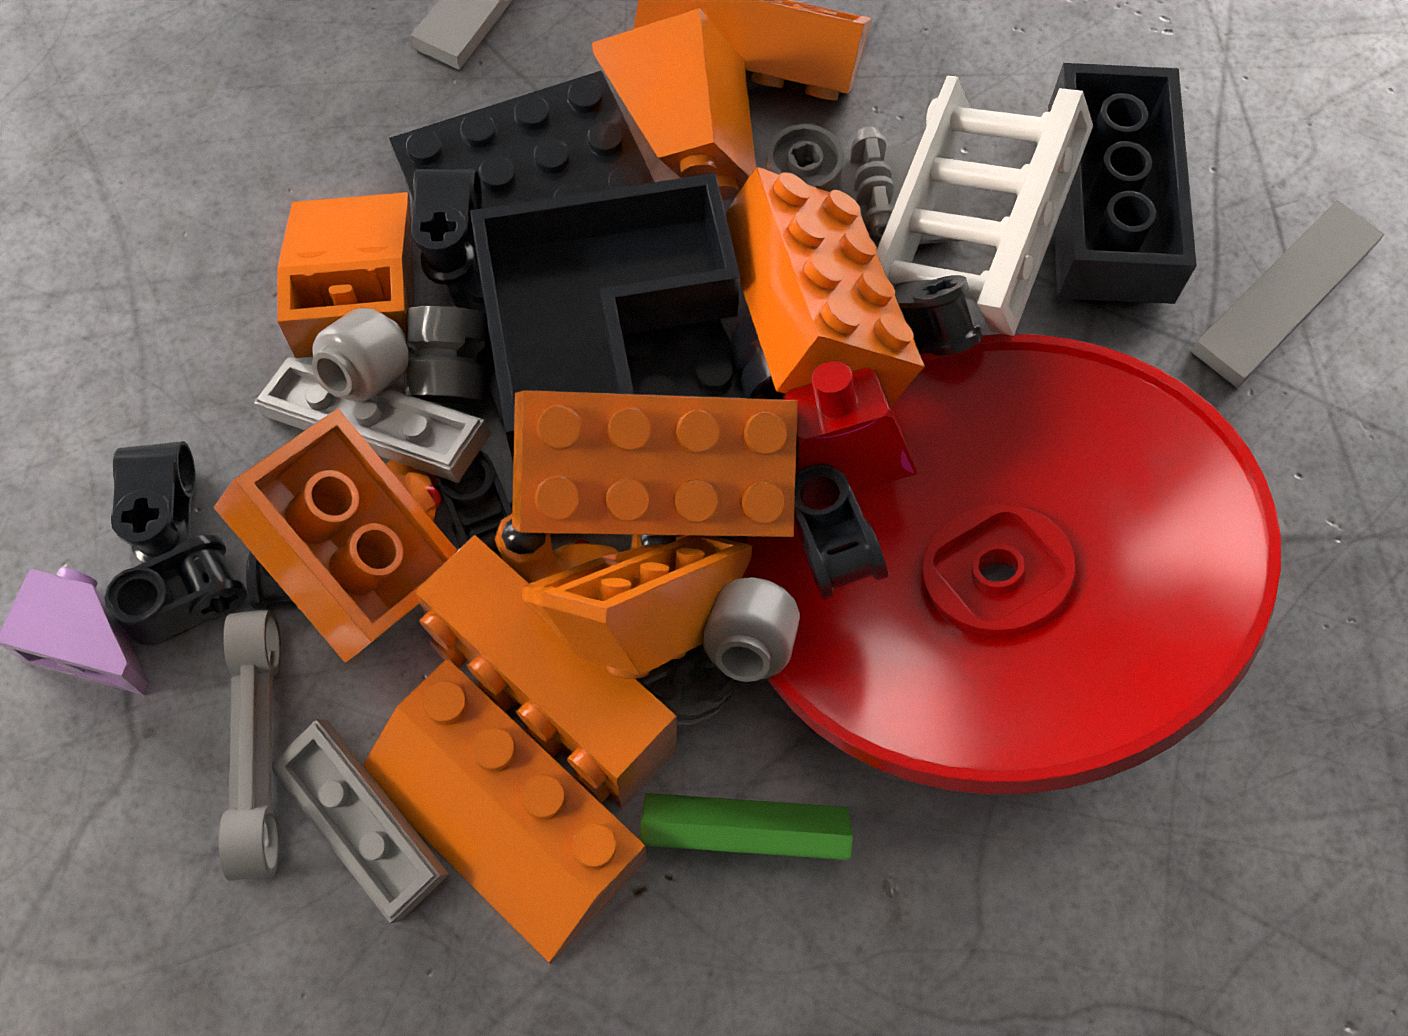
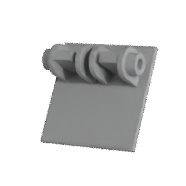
M864 127L856 133L851 149H843L844 161L840 181L842 192L852 197L859 205L860 215L869 236L876 247H878L919 144L887 146L886 138L879 133L877 128ZM943 183L932 211L962 215L956 184ZM923 234L919 244L962 240Z

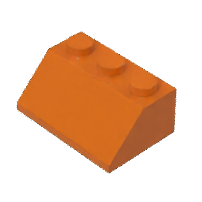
M339 408L233 479L213 507L345 663L417 606L419 601L415 591L457 552V549Z

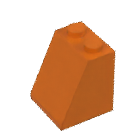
M698 8L592 42L594 56L656 156L680 178L716 173L722 200L736 197L756 168L745 64L741 55L702 10Z

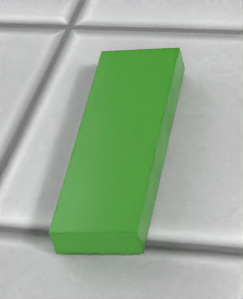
M645 793L640 828V841L645 846L841 860L851 858L853 839L848 807Z

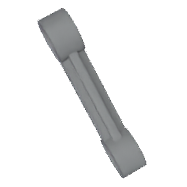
M272 610L230 613L225 620L223 635L225 661L228 672L232 677L229 810L224 811L219 828L220 863L223 874L228 881L273 877L278 867L279 831L276 815L272 808L273 676L278 674L281 661L279 627Z

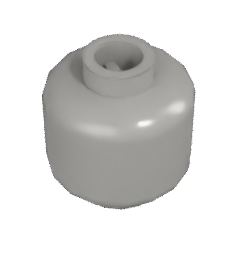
M357 308L320 331L313 343L312 369L316 379L328 393L349 401L364 402L375 397L400 379L408 367V348L402 329L395 321L374 309Z
M754 577L736 579L724 585L718 594L704 628L703 646L709 659L725 675L744 682L766 679L780 673L791 659L798 631L800 612L795 599L783 587L765 579Z

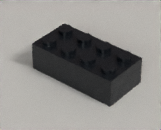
M1063 63L1048 105V112L1052 109L1059 88L1083 91L1093 128L1054 228L1057 298L1175 304L1197 266L1179 68Z

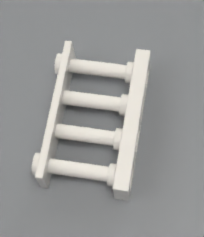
M947 76L939 97L933 99L929 105L926 117L927 127L877 248V255L893 287L902 282L934 280L951 275L966 277L969 290L964 294L965 298L976 301V305L979 307L990 331L1014 336L1093 128V123L1083 91L1059 88L1051 111L1045 112L1042 117L971 109L959 78ZM963 132L1037 142V148L1031 163L1025 164L1022 169L953 159ZM943 183L1017 194V200L1010 217H1004L1001 222L932 211ZM923 234L996 246L997 249L990 270L983 271L981 275L912 263Z

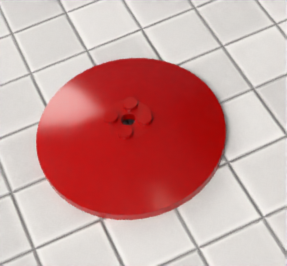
M1006 334L982 335L983 338L978 344L959 353L944 356L932 355L931 353L920 354L925 367L891 406L911 454L917 474L853 493L865 521L868 520L877 537L888 571L887 578L876 580L873 576L866 577L834 589L833 597L823 600L809 568L803 543L798 534L795 517L793 537L734 536L733 541L753 545L751 560L742 579L754 577L769 580L783 587L795 599L800 612V619L791 659L780 673L769 677L768 680L791 710L817 734L846 754L880 771L914 783L949 791L996 795L1031 794L1068 789L1126 771L1168 750L1200 727L1227 701L1254 662L1263 645L1273 616L1281 573V534L1278 516L1267 480L1251 450L1234 427L1209 402L1184 383L1161 369L1133 356L1092 343L1037 334H1014V336ZM820 506L815 510L827 509L830 506ZM997 563L1010 565L1016 570L1014 576L1001 582L990 581L981 574L987 566Z

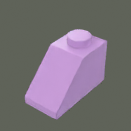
M30 568L0 630V646L22 662L144 695L149 682L126 631L108 611L104 596L96 589L98 582L84 573L69 568H59L56 575Z

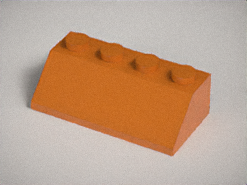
M638 0L633 29L700 8L744 59L745 70L753 72L751 81L766 86L783 88L786 79L806 84L805 93L828 100H837L839 92L848 94L853 89L873 18L794 0Z
M448 658L397 705L363 764L410 825L549 964L563 952L647 862L646 846Z

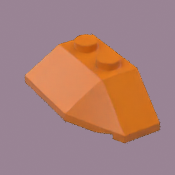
M681 535L676 537V541L669 544H647L602 556L523 586L522 600L579 658L606 665L607 671L617 677L642 678L649 675L651 670L672 659L685 656L686 652L703 644L704 628L721 588L736 579H742L751 560L753 545L714 536Z

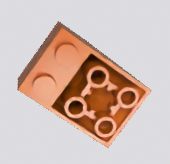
M409 192L292 202L277 267V322L295 358L313 357V343L317 334L357 308L374 309L395 321L402 329L406 341L407 309L414 307Z

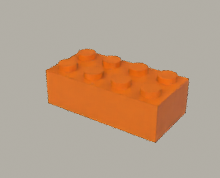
M756 166L725 214L740 273V284L776 391L786 394L791 389L812 384V373L819 365L829 361H839L848 365L852 372L863 368L874 369L892 406L925 366L913 340V332L906 323L894 295L895 289L888 280L877 255V247L871 240L860 215L859 205L852 197L842 191L832 190L828 192L806 184L802 179L791 173L783 172L779 175Z
M526 390L515 393L512 528L520 533L793 537L798 400Z
M474 535L415 591L425 613L419 622L433 638L430 641V645L444 660L448 658L457 668L466 664L472 674L480 681L476 686L505 713L512 707L527 725L524 731L551 757H554L558 752L564 755L570 765L576 770L572 776L601 804L609 797L620 809H623L677 752V716L635 678L614 676L607 671L606 665L579 658L522 600L523 586L529 583Z

